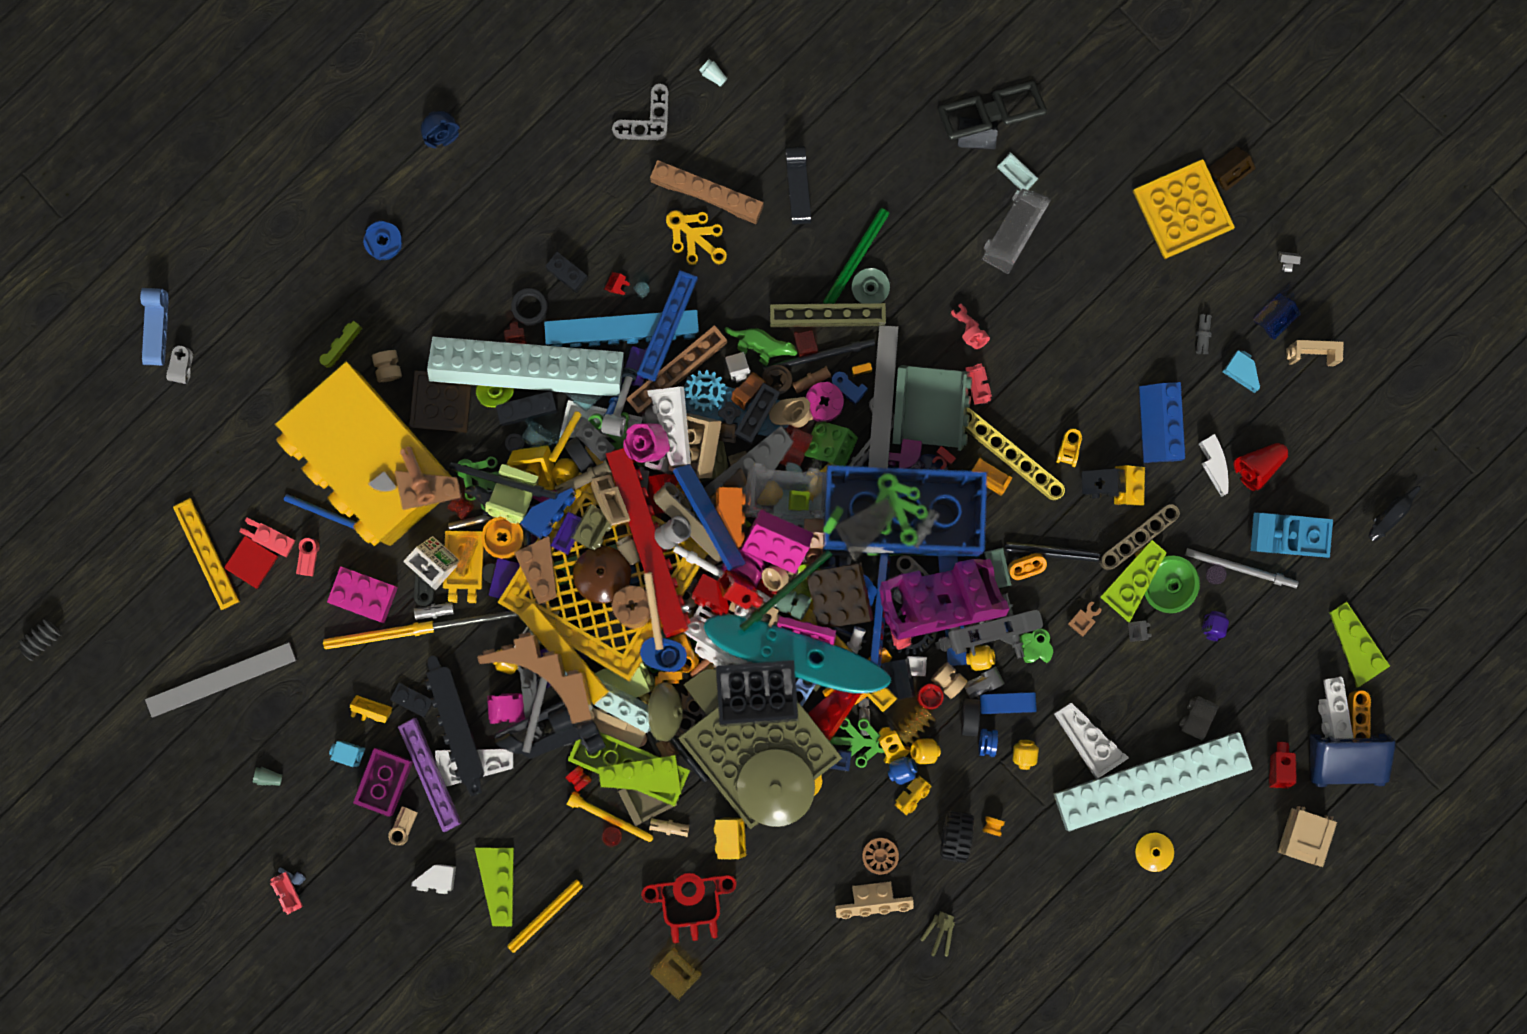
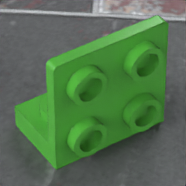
M817 421L803 454L807 457L828 462L832 466H846L858 437L848 428Z

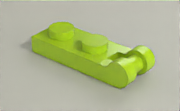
M354 321L351 324L348 323L343 329V335L340 338H336L331 344L332 349L328 354L320 356V363L327 368L332 367L363 328Z

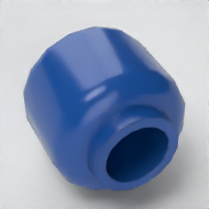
M903 756L890 763L888 776L892 782L895 781L902 785L915 779L918 769L912 758L909 759Z

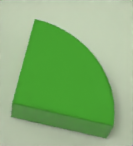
M838 506L836 507L823 531L828 534L832 532L843 513V509Z

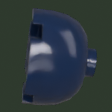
M435 111L428 114L422 121L420 128L425 144L431 148H438L437 145L442 143L443 146L449 145L458 137V129H460L454 117L444 111Z

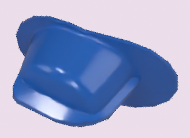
M654 637L647 639L643 643L640 651L641 658L646 665L652 668L675 672L680 670L687 660L685 648L676 641L662 638L663 649L656 650Z

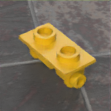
M920 776L918 778L915 777L907 787L912 792L910 795L903 791L895 800V806L906 816L916 809L920 799L925 798L930 791L931 785Z

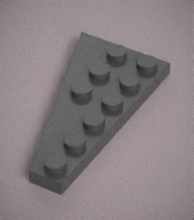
M780 426L704 487L708 497L715 493L716 489L721 487L727 479H730L737 469L741 468L749 485L742 488V493H745V505H742V513L746 515L764 489L769 478L772 477L780 461L783 460L794 443V440L785 428Z

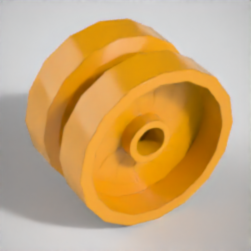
M500 516L491 519L484 526L481 535L482 544L485 550L493 557L503 560L516 557L515 552L524 548L523 527L519 523H511L506 518ZM503 535H507L506 542L501 541Z

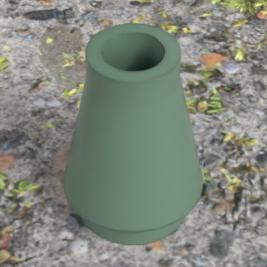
M262 766L261 768L256 767L253 783H257V785L280 786L282 774Z

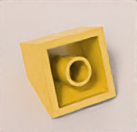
M548 445L512 451L507 462L508 466L538 476V485L544 486V489L555 490V481L552 476L554 462L549 460L551 452Z

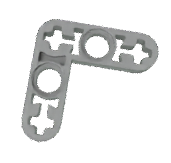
M656 84L652 88L650 121L618 120L612 126L614 136L619 139L661 140L665 138L668 128L669 94L667 87L663 84ZM658 89H662V92L665 93L661 96V101L665 102V104L660 102L654 104V101L658 102V95L655 94V92H658ZM657 107H662L665 113L663 116L658 117L654 114V110ZM619 125H623L624 129H629V125H632V135H629V130H624L622 134H619L616 129L619 128ZM648 125H651V130H656L657 126H661V129L664 131L660 135H657L656 131H650L651 135H648ZM636 126H644L645 132L642 135L636 134L634 132Z

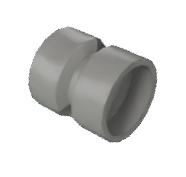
M681 516L673 517L655 530L657 543L660 547L667 550L677 546L678 543L685 541L691 535V527L688 521Z

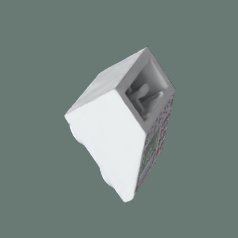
M433 536L417 546L403 561L435 590L461 563L454 554Z

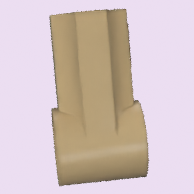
M402 806L393 829L388 835L389 841L392 844L404 845L408 841V835L418 812ZM397 831H401L403 834V839L400 842H396L394 839V834Z

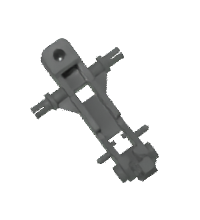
M1008 593L1002 594L1001 596L1007 601L1009 606L1006 616L970 627L967 624L964 625L965 628L963 629L960 626L949 628V636L945 638L942 636L938 642H935L936 649L946 652L947 649L952 648L955 654L967 652L966 648L970 647L972 655L975 656L974 646L1000 639L1012 645V648H1015L1017 659L1025 657L1022 648L1024 644L1023 642L1021 643L1019 634L1042 628L1041 614L1038 610L1013 615V604H1010ZM1004 622H1006L1008 633L1006 632ZM975 629H978L980 640L978 641L975 638L974 642H971L968 631L975 633Z
M518 665V671L521 675L526 719L532 713L540 675ZM542 721L537 722L533 742L549 735V733H546L545 725ZM572 742V743L567 744V745H564V746L574 745L575 742Z

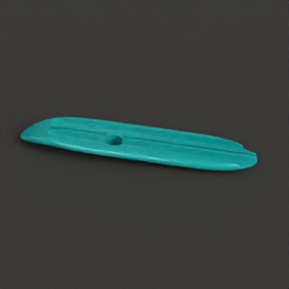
M733 614L715 615L708 618L704 623V630L707 636L716 646L729 654L752 663L794 660L795 677L824 687L849 693H872L886 688L891 682L889 674L884 669L856 653L782 627H777L776 625H772L770 628L768 627L769 623L761 620L758 623L755 622L745 632L739 626L746 619ZM814 653L819 654L823 660L818 664L813 663L809 659L810 655Z

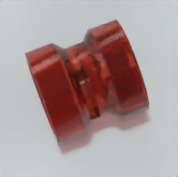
M461 495L462 498L453 499L447 508L452 512H456L458 517L464 520L472 511L474 505L471 502H466Z
M609 827L602 834L603 843L609 847L618 845L622 840V833L617 827Z

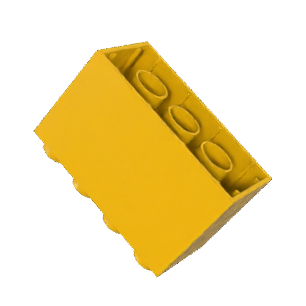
M347 362L276 423V426L283 432L276 441L291 457L294 456L297 460L303 457L307 459L308 463L301 468L304 473L323 489L330 485L334 491L327 497L341 514L345 513L349 518L355 514L360 520L353 528L368 544L371 543L374 546L379 542L391 546L439 504L435 503L407 510L402 509L395 471L408 472L403 457L400 454L403 448L408 455L406 447H412L422 474L452 477L365 378ZM383 472H386L397 488L386 492L378 491L371 487L369 483Z

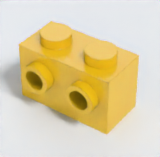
M741 817L717 819L714 824V833L717 837L715 852L718 859H741L745 857L746 841L745 822Z

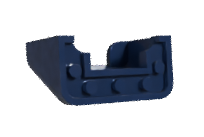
M1378 733V738L1371 736V738L1336 739L1332 736L1321 738L1320 734H1310V781L1315 783L1317 787H1327V784L1374 783L1375 786H1385L1390 781L1395 739L1388 733Z

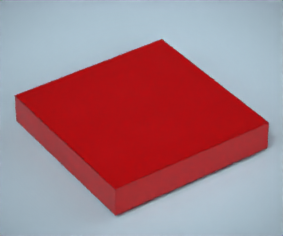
M245 536L224 568L258 589L278 556Z

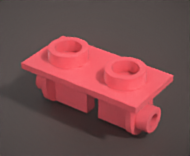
M982 363L973 367H966V371L970 372L969 377H972L971 395L974 405L991 401L992 394L989 383L983 384V381L988 380L985 367L982 366Z
M287 872L270 879L272 882L270 885H272L276 895L280 896L279 901L283 912L286 911V914H290L303 907Z

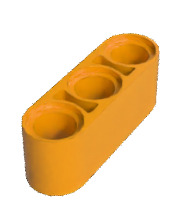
M1362 690L1353 691L1348 696V710L1353 738L1358 733L1361 734L1362 738H1370V695ZM1358 694H1360L1363 699L1361 704H1358L1356 702V696ZM1357 714H1361L1362 721L1360 724L1356 722Z

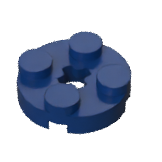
M378 221L367 228L363 240L364 247L377 260H388L396 256L402 249V235L395 225ZM379 237L388 238L385 245L378 244L380 241Z

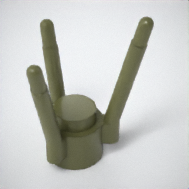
M941 911L938 916H934L933 921L920 939L924 941L937 923L936 927L940 928L933 947L932 956L936 954L944 930H948L945 956L949 954L952 930L955 924L953 922L954 917Z

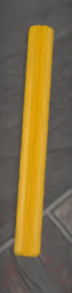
M575 880L508 944V948L513 953L516 952L582 889L583 885L578 880Z

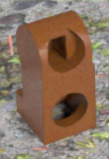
M751 373L746 381L732 392L731 401L745 411L756 397L762 384H766V381L756 373Z

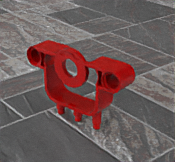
M685 873L680 875L675 882L655 883L645 886L642 891V898L647 903L662 902L664 919L671 928L673 943L679 942L678 927L690 926L692 940H698V925L709 924L711 937L717 938V919L720 915L719 894L733 892L737 882L732 875L711 876L701 879L694 873ZM731 879L733 887L725 889L722 885L723 880ZM713 880L715 882L716 889L714 893L717 906L715 917L681 923H673L669 920L666 897L663 895L664 886L672 885L677 901L683 905L691 906L702 900L705 894L704 881ZM685 882L694 883L697 888L695 895L691 897L685 896L681 891L682 885ZM649 888L656 891V897L653 899L647 898L645 894Z

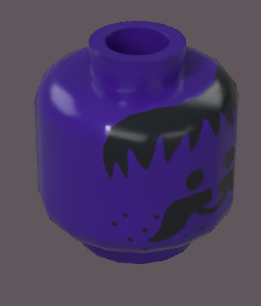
M1211 611L1210 614L1205 615L1202 633L1207 636V639L1218 641V638L1226 636L1229 620L1225 617L1224 613Z

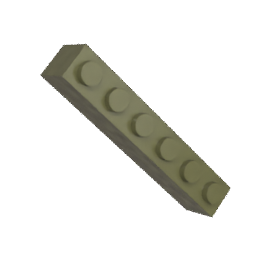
M885 303L770 305L771 327L885 326L886 323Z

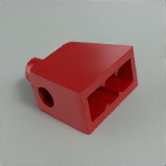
M726 569L717 581L722 596L744 609H749L751 605L758 608L763 602V597L758 595L754 584L733 570L728 571Z
M1278 742L1277 752L1270 757L1269 787L1288 789L1296 784L1295 753H1289V743Z

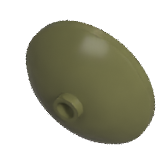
M662 682L656 685L651 693L648 704V721L654 737L659 741H668L673 738L679 729L683 716V707L675 687L670 683Z

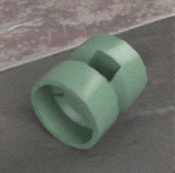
M792 590L777 603L776 609L785 614L790 612L792 617L802 620L810 606L811 597L802 593L797 595V591Z

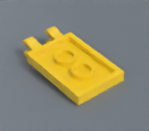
M445 531V547L461 561L443 581V588L449 589V603H457V589H468L467 602L477 603L476 589L482 590L484 546L481 538L482 531Z

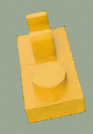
M358 695L355 696L350 704L352 717L359 713L362 714V721L369 717L386 723L393 708Z

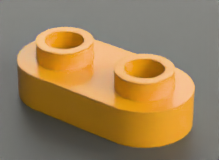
M1034 553L1012 561L1008 566V572L1013 579L1022 580L1043 572L1046 569L1047 562L1043 555Z

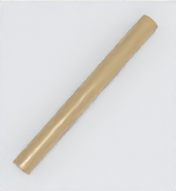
M652 572L644 573L655 648L656 650L663 649Z

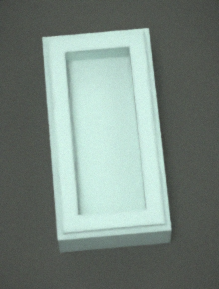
M1012 153L997 167L1024 193L1038 180Z

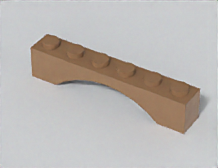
M658 160L650 177L651 183L699 198L754 224H757L763 209V202Z

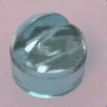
M645 282L637 283L633 287L642 299L648 295L650 290L649 285Z

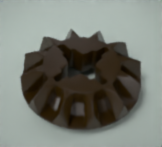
M780 364L771 365L765 369L762 375L766 385L779 391L780 394L785 393L792 384L790 371ZM781 374L780 380L783 385L778 382L772 385V375L777 377Z

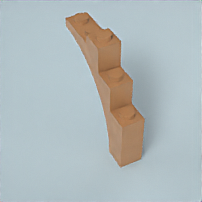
M530 632L520 634L519 639L514 640L515 648L513 644L502 647V651L495 652L494 649L483 651V655L478 656L479 664L493 662L511 663L539 674L559 693L568 708L572 723L595 718L585 672L579 673L578 670L567 672V676H565L561 654H555L554 651L543 653V657H541L537 635L531 636Z

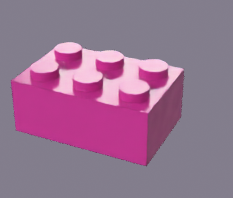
M760 509L746 535L742 551L795 574L810 548L814 533Z
M340 566L327 603L385 623L398 587Z

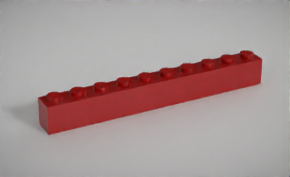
M624 448L607 453L606 456L616 487L619 489L630 517L628 523L644 572H652L657 610L665 635L668 638L688 631L687 625L691 624L687 613L683 614L681 607L685 606L682 596H677L675 588L679 586L676 577H671L669 570L673 568L670 559H665L663 553L667 550L660 547L655 539V530L659 526L657 522L653 523L651 516L655 514L652 505H647L646 498H649L646 487H641L640 481L643 478L640 469L636 470L634 463L637 461L630 459Z

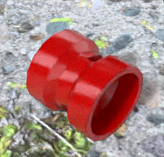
M581 766L575 768L565 777L568 782L573 783L574 789L577 792L592 781L588 775L584 774V769Z

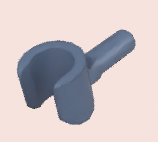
M281 867L278 869V872L281 874L287 872L293 884L300 885L306 879L300 872L293 875Z

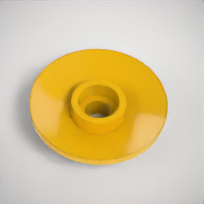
M1146 834L1136 845V859L1148 871H1162L1173 861V844L1163 834ZM1154 849L1159 850L1158 856L1153 855L1152 852Z

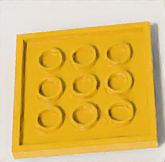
M1203 159L1133 190L1164 259L1235 228Z

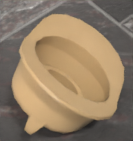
M805 397L781 400L774 405L769 414L771 422L775 425H791L795 428H800L807 424L808 421L813 420L810 402Z

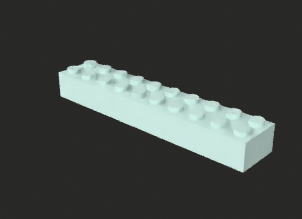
M432 337L427 371L429 381L619 396L624 356L623 352Z
M1234 732L1053 794L1065 829L1071 831L1252 770V766L1240 732Z

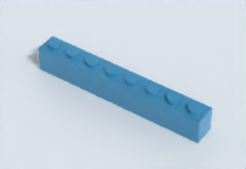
M697 310L684 311L672 341L676 340V337L695 339V336H699ZM662 313L544 322L546 345L554 347L570 345V348H580L582 344H589V347L600 346V343L618 345L621 341H627V344L638 343V340L650 342Z

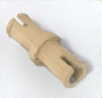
M651 818L649 830L665 832L666 835L671 833L688 837L690 825L674 823L673 820L663 821Z

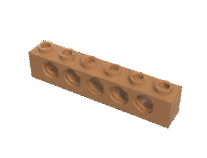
M714 325L661 369L655 382L648 380L626 398L627 402L639 416L642 415L645 409L653 404L647 390L675 387L725 346L727 339Z

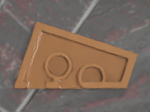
M395 471L403 510L462 498L458 478L422 474L423 477L428 479V487L430 492L434 493L435 498L429 503L419 504L416 491L411 487L412 479L408 472Z
M550 536L514 553L539 605L557 597Z

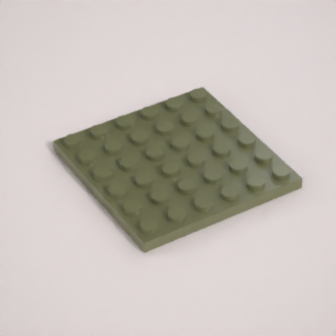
M798 700L799 721L721 727L719 725V710L717 707L679 736L682 744L750 829L759 822L752 819L744 811L737 794L739 773L750 757L762 750L771 748L792 751L805 760L813 773L814 780L842 759V756Z

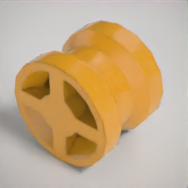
M986 816L985 820L987 823L982 831L1001 836V827L1005 821Z

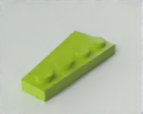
M475 847L492 926H513L514 848Z

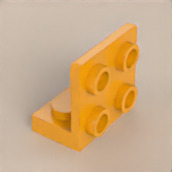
M658 672L659 676H655V687L659 683L664 682V680H667V683L679 684V680H683V672Z

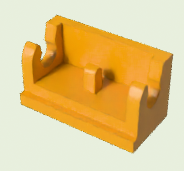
M981 458L978 459L971 471L987 472L986 487L1000 496L1003 495L1012 480V477L983 461Z

